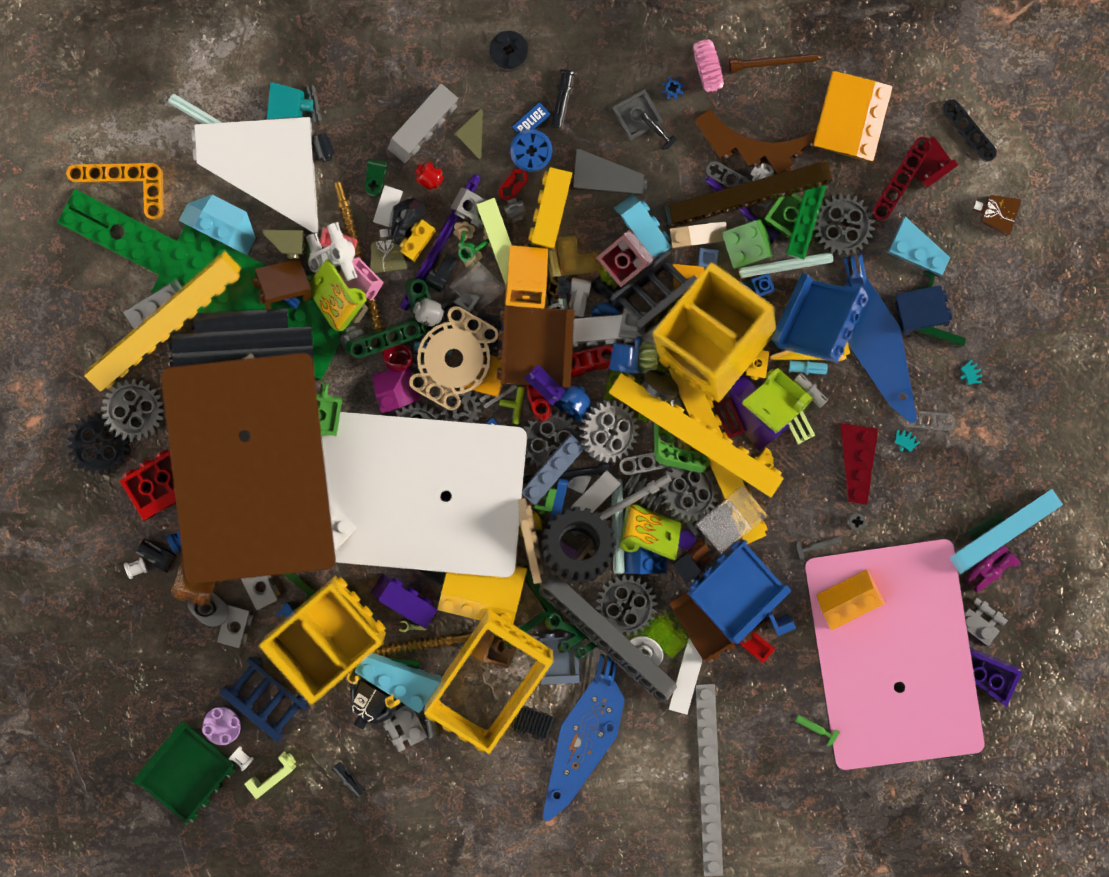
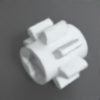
M759 164L751 172V175L754 176L753 181L772 176L774 169L769 164Z

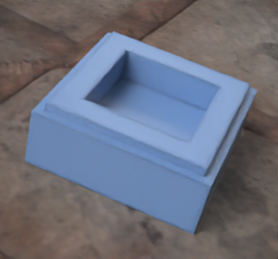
M700 248L697 266L707 268L711 262L717 266L719 250Z

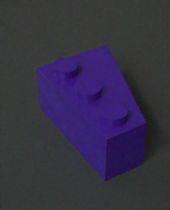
M384 573L381 574L371 590L372 595L378 601L425 629L438 610L434 606L435 602L426 596L423 599L418 596V591L411 587L407 589L401 581L396 578L392 579Z

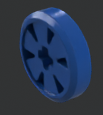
M525 129L517 133L512 139L509 149L510 157L513 163L520 169L528 172L538 171L549 163L552 156V144L549 138L541 131ZM530 145L536 148V151H533V155L526 153Z

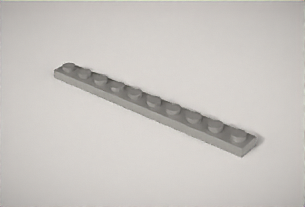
M696 684L704 876H723L715 684Z

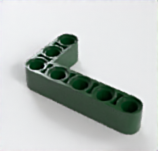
M410 278L405 283V291L413 314L412 318L350 339L345 345L347 354L355 358H362L424 336L434 327L438 326V324H435L434 326L424 328V324L415 319V313L413 312L417 302L425 298L431 300L426 283L417 278ZM418 282L419 288L414 292L413 285ZM411 325L412 331L407 334L406 328ZM394 331L395 336L389 341L388 335ZM376 338L377 344L371 347V340ZM359 344L358 352L353 353L354 345Z

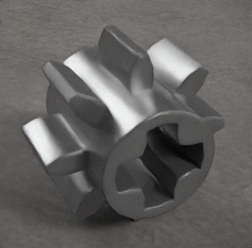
M516 198L508 200V205L504 206L508 220L513 219L514 223L523 220L522 215H525L526 211L522 200L518 202Z

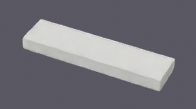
M689 637L676 680L677 688L672 694L668 708L683 714H688L702 664V658Z

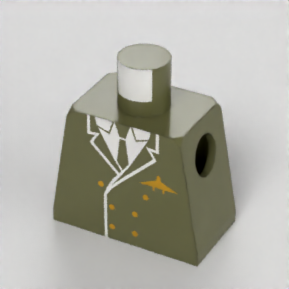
M389 229L378 230L380 241L371 243L370 269L375 274L408 270L404 254L400 252L402 248L400 245L393 244V239L389 238Z

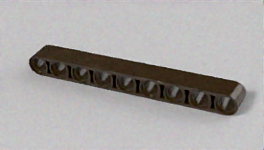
M826 161L818 162L667 205L664 207L668 227H678L824 186L833 182L829 163Z

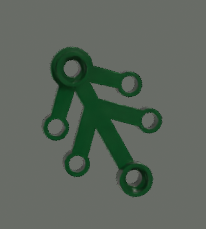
M556 613L550 614L545 618L544 624L549 630L560 629L575 635L569 640L558 643V650L561 653L568 652L572 646L584 639L590 640L576 626L562 622L561 617ZM590 642L584 647L576 648L574 655L576 658L581 659L586 657L587 653L595 648H600L595 643Z

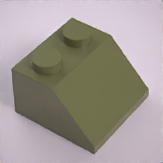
M263 230V234L287 258L298 259L300 256H305V232L302 230Z

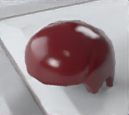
M399 344L383 350L382 354L385 366L394 372H401L412 363V353L405 345Z

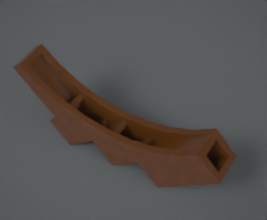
M711 109L693 121L718 159L722 157L724 159L729 158L734 154L733 150L735 149L746 166L750 167L752 165L754 168L763 162L762 158L764 157L767 163L774 169L775 175L792 170L791 166L794 163L790 157L795 159L804 153L802 149L809 146V148H812L817 132L815 130L801 138L774 143L757 141L742 136L721 122Z

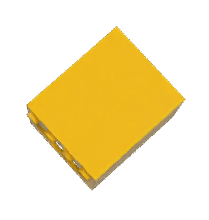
M711 262L653 332L658 361L665 367H671L679 378H686L694 389H701L709 400H716L719 403L771 340L776 330L774 308Z
M336 575L269 632L259 645L311 705L383 643L386 635L384 631L386 627L382 622L374 620L372 617L373 612L367 606L363 607L359 602L361 600L354 591L350 592L346 588L348 584L342 577L337 578Z

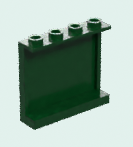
M181 721L132 782L136 786L140 785L184 822V825L188 822L192 824L199 815L196 813L199 808L202 807L204 809L211 801L208 797L213 792L217 794L222 788V780L225 777L229 779L236 771L233 769L236 764L232 760L230 761L226 755L186 722Z

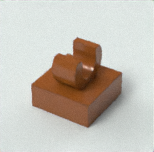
M701 539L686 551L695 562L701 559L706 564L710 560L706 554L710 549Z

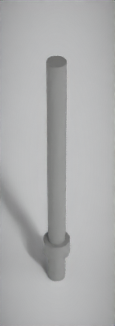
M667 474L657 481L649 482L645 488L599 513L601 514L600 519L604 520L644 496L659 491L660 487L671 482L670 476ZM572 531V534L574 536L582 533L579 531Z

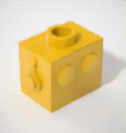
M763 349L745 370V376H751L753 380L766 378L770 351H764Z

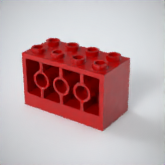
M168 449L156 454L157 459L153 461L148 459L139 465L140 469L124 473L122 475L123 479L120 480L121 485L143 521L149 520L176 503L171 455ZM163 473L168 475L167 481H163ZM146 484H151V491L146 490Z

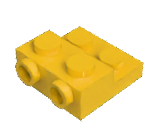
M421 220L420 223L417 221L411 229L412 235L409 239L405 237L400 244L402 248L400 252L413 262L416 261L436 232V229L424 220Z

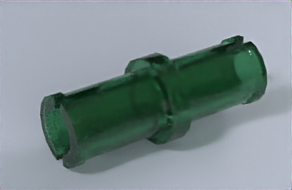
M998 511V513L986 520L983 518L979 524L966 531L973 541L1005 521L1001 512Z

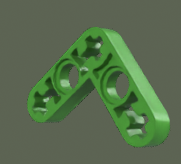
M654 423V448L657 462L662 465L702 473L710 464L707 456L699 452L674 447V435ZM660 436H665L668 442H663ZM678 456L685 457L687 462H682Z

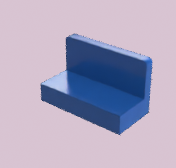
M772 612L767 615L778 636L796 628L788 614L776 620Z

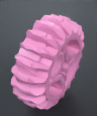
M710 39L701 40L693 46L700 80L706 92L717 91L723 87V76L717 53Z

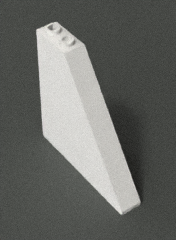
M310 117L194 125L195 130H192L191 134L192 141L196 143V149H193V159L197 160V164L312 233L319 234Z

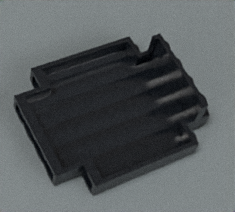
M288 309L197 313L194 318H191V329H195V333L172 334V338L168 339L169 350H173V358H170V367L242 360L250 354H253L255 358L299 353L308 354L313 360L314 367L312 327L289 328Z

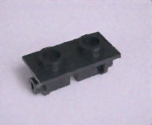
M602 273L591 284L594 291L604 296L610 305H612L611 297L614 292L622 289L619 285L615 289L611 288L615 282Z

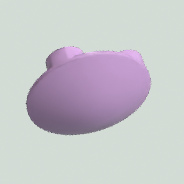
M216 707L210 710L204 718L203 734L214 744L227 745L238 737L241 729L240 719L232 709Z

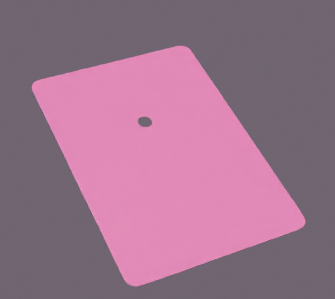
M947 539L811 558L806 563L805 569L831 734H833L835 729L839 731L833 744L837 766L843 770L979 753L984 748V736L958 570L949 559L955 554L952 542ZM868 569L885 604L831 631L822 614L816 595ZM896 682L904 683V692L897 693L894 690V684Z

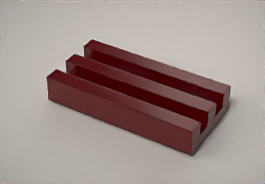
M731 397L713 404L716 414H718L722 423L723 430L729 439L746 432ZM727 402L729 403L730 408L734 414V417L738 423V426L740 428L739 431L736 430L735 425L731 419V416L727 410V407L725 405V403ZM720 405L722 406L723 411L727 417V420L731 426V429L733 431L732 434L729 433V430L725 424L722 414L718 408V406Z

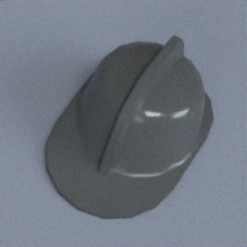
M198 589L189 596L187 602L188 609L204 625L216 627L228 619L229 610L227 605L212 591Z

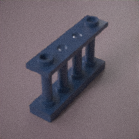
M249 657L247 659V662L250 664L249 668L233 686L229 688L225 686L219 694L278 743L284 736L281 733L283 731L282 728L300 707L303 710L309 707L306 704L308 701L300 694L298 696L295 695L262 667L264 663L257 657L254 659ZM256 670L265 676L264 680L247 699L242 700L238 696V691ZM272 682L280 689L279 692L262 712H256L252 708L254 706L253 703ZM287 695L294 701V704L277 724L274 723L272 725L267 721V716Z

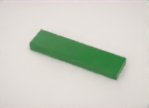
M826 185L804 191L785 255L805 260Z

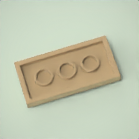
M525 498L518 499L520 523L534 584L541 583V575L544 574L543 561L540 556L538 537L535 533L536 528L532 519L531 505H527Z

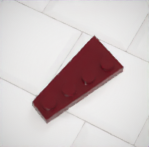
M840 423L847 500L853 503L868 504L879 429Z

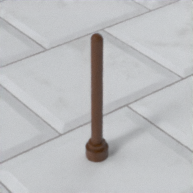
M815 53L744 61L735 57L729 58L730 73H739L742 68L819 61L821 55Z

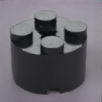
M502 31L497 34L490 44L492 62L498 69L505 72H512L521 68L528 58V45L524 37L515 31ZM511 47L514 53H510L508 56L504 49Z

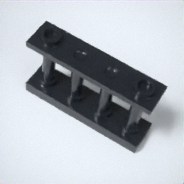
M670 251L658 256L653 264L621 290L615 291L611 297L614 309L622 304L637 319V331L642 336L665 319L698 279L695 275L690 279H686L671 264L673 259ZM664 269L681 284L675 291H672L657 277ZM651 281L667 297L662 302L657 303L642 287ZM634 293H637L652 308L646 315L642 314L627 300Z

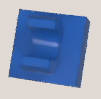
M288 602L281 607L283 610L279 611L276 616L284 614L287 618L295 609Z

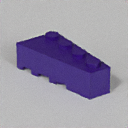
M970 647L975 684L1007 707L1021 677V669Z

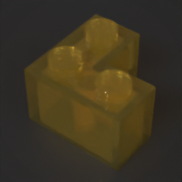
M576 235L557 238L561 276L600 273L599 261L596 258L598 252L579 254Z

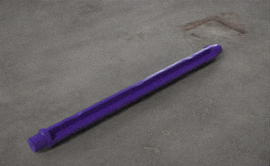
M474 173L471 179L468 180L465 189L474 193L481 177ZM468 200L464 201L463 209H465ZM454 209L451 211L414 278L425 281L445 242L454 229L455 223L460 218L454 214L456 212ZM418 282L413 285L414 292L419 288ZM405 294L399 307L407 311L410 304L407 294Z

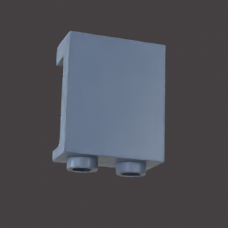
M565 632L562 633V636L554 637V633H545L543 637L539 638L541 643L553 649L554 661L542 677L541 685L580 683L579 660L574 655V650L578 648V643L572 646L568 652L561 653L558 650V643L574 637L573 634Z

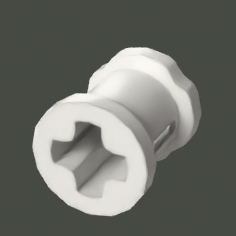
M143 557L129 564L127 562L124 563L129 579H133V576L143 572L148 573Z
M239 747L230 756L229 760H233L238 764L243 772L254 758H250L242 751V747Z

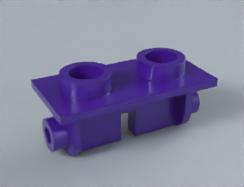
M539 365L524 378L552 405L566 392Z

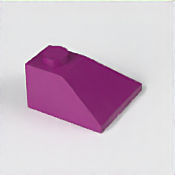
M410 366L401 372L387 369L372 374L375 395L381 413L400 408L421 399L419 393L410 386L409 381L413 375Z

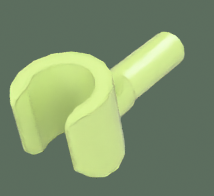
M403 620L400 622L406 623L407 625L406 630L399 629V631L401 632H407L409 630L414 629L426 630L420 625L410 624V622L407 620Z

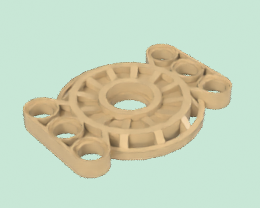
M452 307L448 311L450 322L434 327L422 339L417 356L420 374L412 375L409 381L413 390L449 410H455L460 406L461 399L458 394H464L473 390L484 380L489 370L491 359L487 343H494L499 337V332L494 326L460 307ZM454 310H460L462 313V318L458 321H454L451 317ZM472 319L477 320L479 323L476 330L468 328V322ZM448 325H452L453 328L448 329ZM442 327L444 328L443 331L437 333L435 336L432 334L437 329ZM488 329L495 331V337L492 340L485 338V331ZM430 337L431 340L427 344L426 349H424V343ZM451 349H457L463 355L462 364L456 368L449 367L445 362V354ZM421 352L425 353L424 365H421ZM484 352H487V365L484 364ZM482 368H485L482 377L478 380L477 377L480 375ZM416 377H421L424 380V384L420 388H416L413 385ZM473 381L476 383L468 389L464 388L465 386L471 384ZM437 386L440 389V395L434 398L430 395V389ZM449 396H455L457 399V404L454 407H449L446 403Z

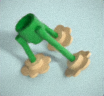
M468 221L455 223L454 235L460 239L458 253L461 261L465 263L467 268L478 266L480 264L479 260L482 258V253L479 250L487 244L491 247L486 231L484 230L485 235L483 237L485 241L478 246H474L472 243H464L467 238L473 237L475 226L469 224Z

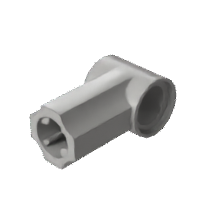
M573 277L568 310H575L574 316L584 317L591 280Z

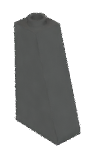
M580 149L576 151L573 189L642 195V192L646 191L647 179H644V174Z

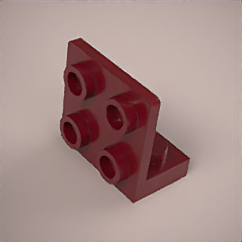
M935 137L929 139L931 141V149L914 175L924 189L959 165L955 159H950ZM927 141L918 147L920 151H925L928 148ZM911 156L907 159L909 167L914 168L917 166L918 160L916 157Z

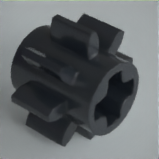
M566 276L552 277L553 281L548 283L549 293L554 295V299H566L567 294L571 292V282L566 280Z

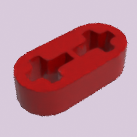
M515 169L499 188V196L502 200L508 201L515 198L528 181L527 172L522 169ZM516 173H523L524 181H518L515 185L513 183L516 180L514 175ZM512 185V196L507 195L506 197H504V192L502 190L504 188L508 189Z

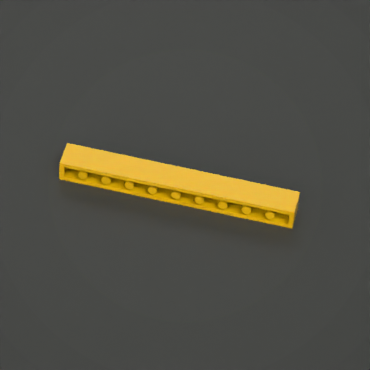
M224 251L87 369L84 376L100 392L105 388H111L116 382L115 379L120 376L122 378L128 373V368L131 365L136 366L143 359L142 356L146 353L148 355L152 353L158 342L163 343L166 341L172 330H179L183 326L185 319L188 318L190 320L197 314L199 307L202 306L204 308L211 302L210 298L213 295H220L225 290L224 286L229 282L230 284L234 283L239 278L238 273L241 267Z
M669 368L668 371L672 379L678 385V394L688 416L690 417L692 414L701 420L699 424L706 427L708 424L717 430L715 434L722 438L723 435L727 437L726 433H722L719 428L722 423L718 414L714 415L711 408H714L713 402L706 398L701 389H694L686 378H679L673 372L674 370ZM708 458L710 460L709 465L742 540H747V544L767 536L765 533L768 530L764 520L760 521L757 515L760 513L756 502L752 503L750 499L752 492L749 485L745 486L741 478Z
M626 372L625 375L622 373L619 375L608 392L609 394L767 496H773L784 479L780 476L782 472L773 466L771 469L764 466L766 462L757 456L755 458L748 455L749 451L742 446L736 448L732 445L733 441L725 435L722 438L715 434L717 430L708 424L706 427L699 424L701 420L691 414L690 417L683 413L684 409L677 404L671 406L667 401H662L661 397H653L646 391L643 383L639 385L634 382L636 378Z

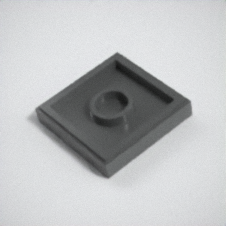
M646 89L611 107L630 141L651 130L640 118L642 112L645 111L658 125L663 123Z

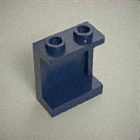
M941 285L896 294L895 304L903 336L910 335L914 330L943 324L944 327L949 326L952 314L950 308L947 309L945 302H948L946 291H942Z

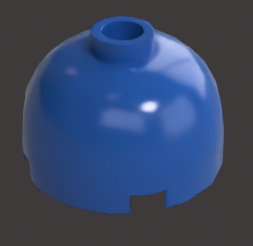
M570 385V388L562 387L566 392L554 405L562 413L565 410L571 414L568 416L569 418L582 422L581 420L586 418L585 413H589L591 407L587 390L580 385L577 387Z

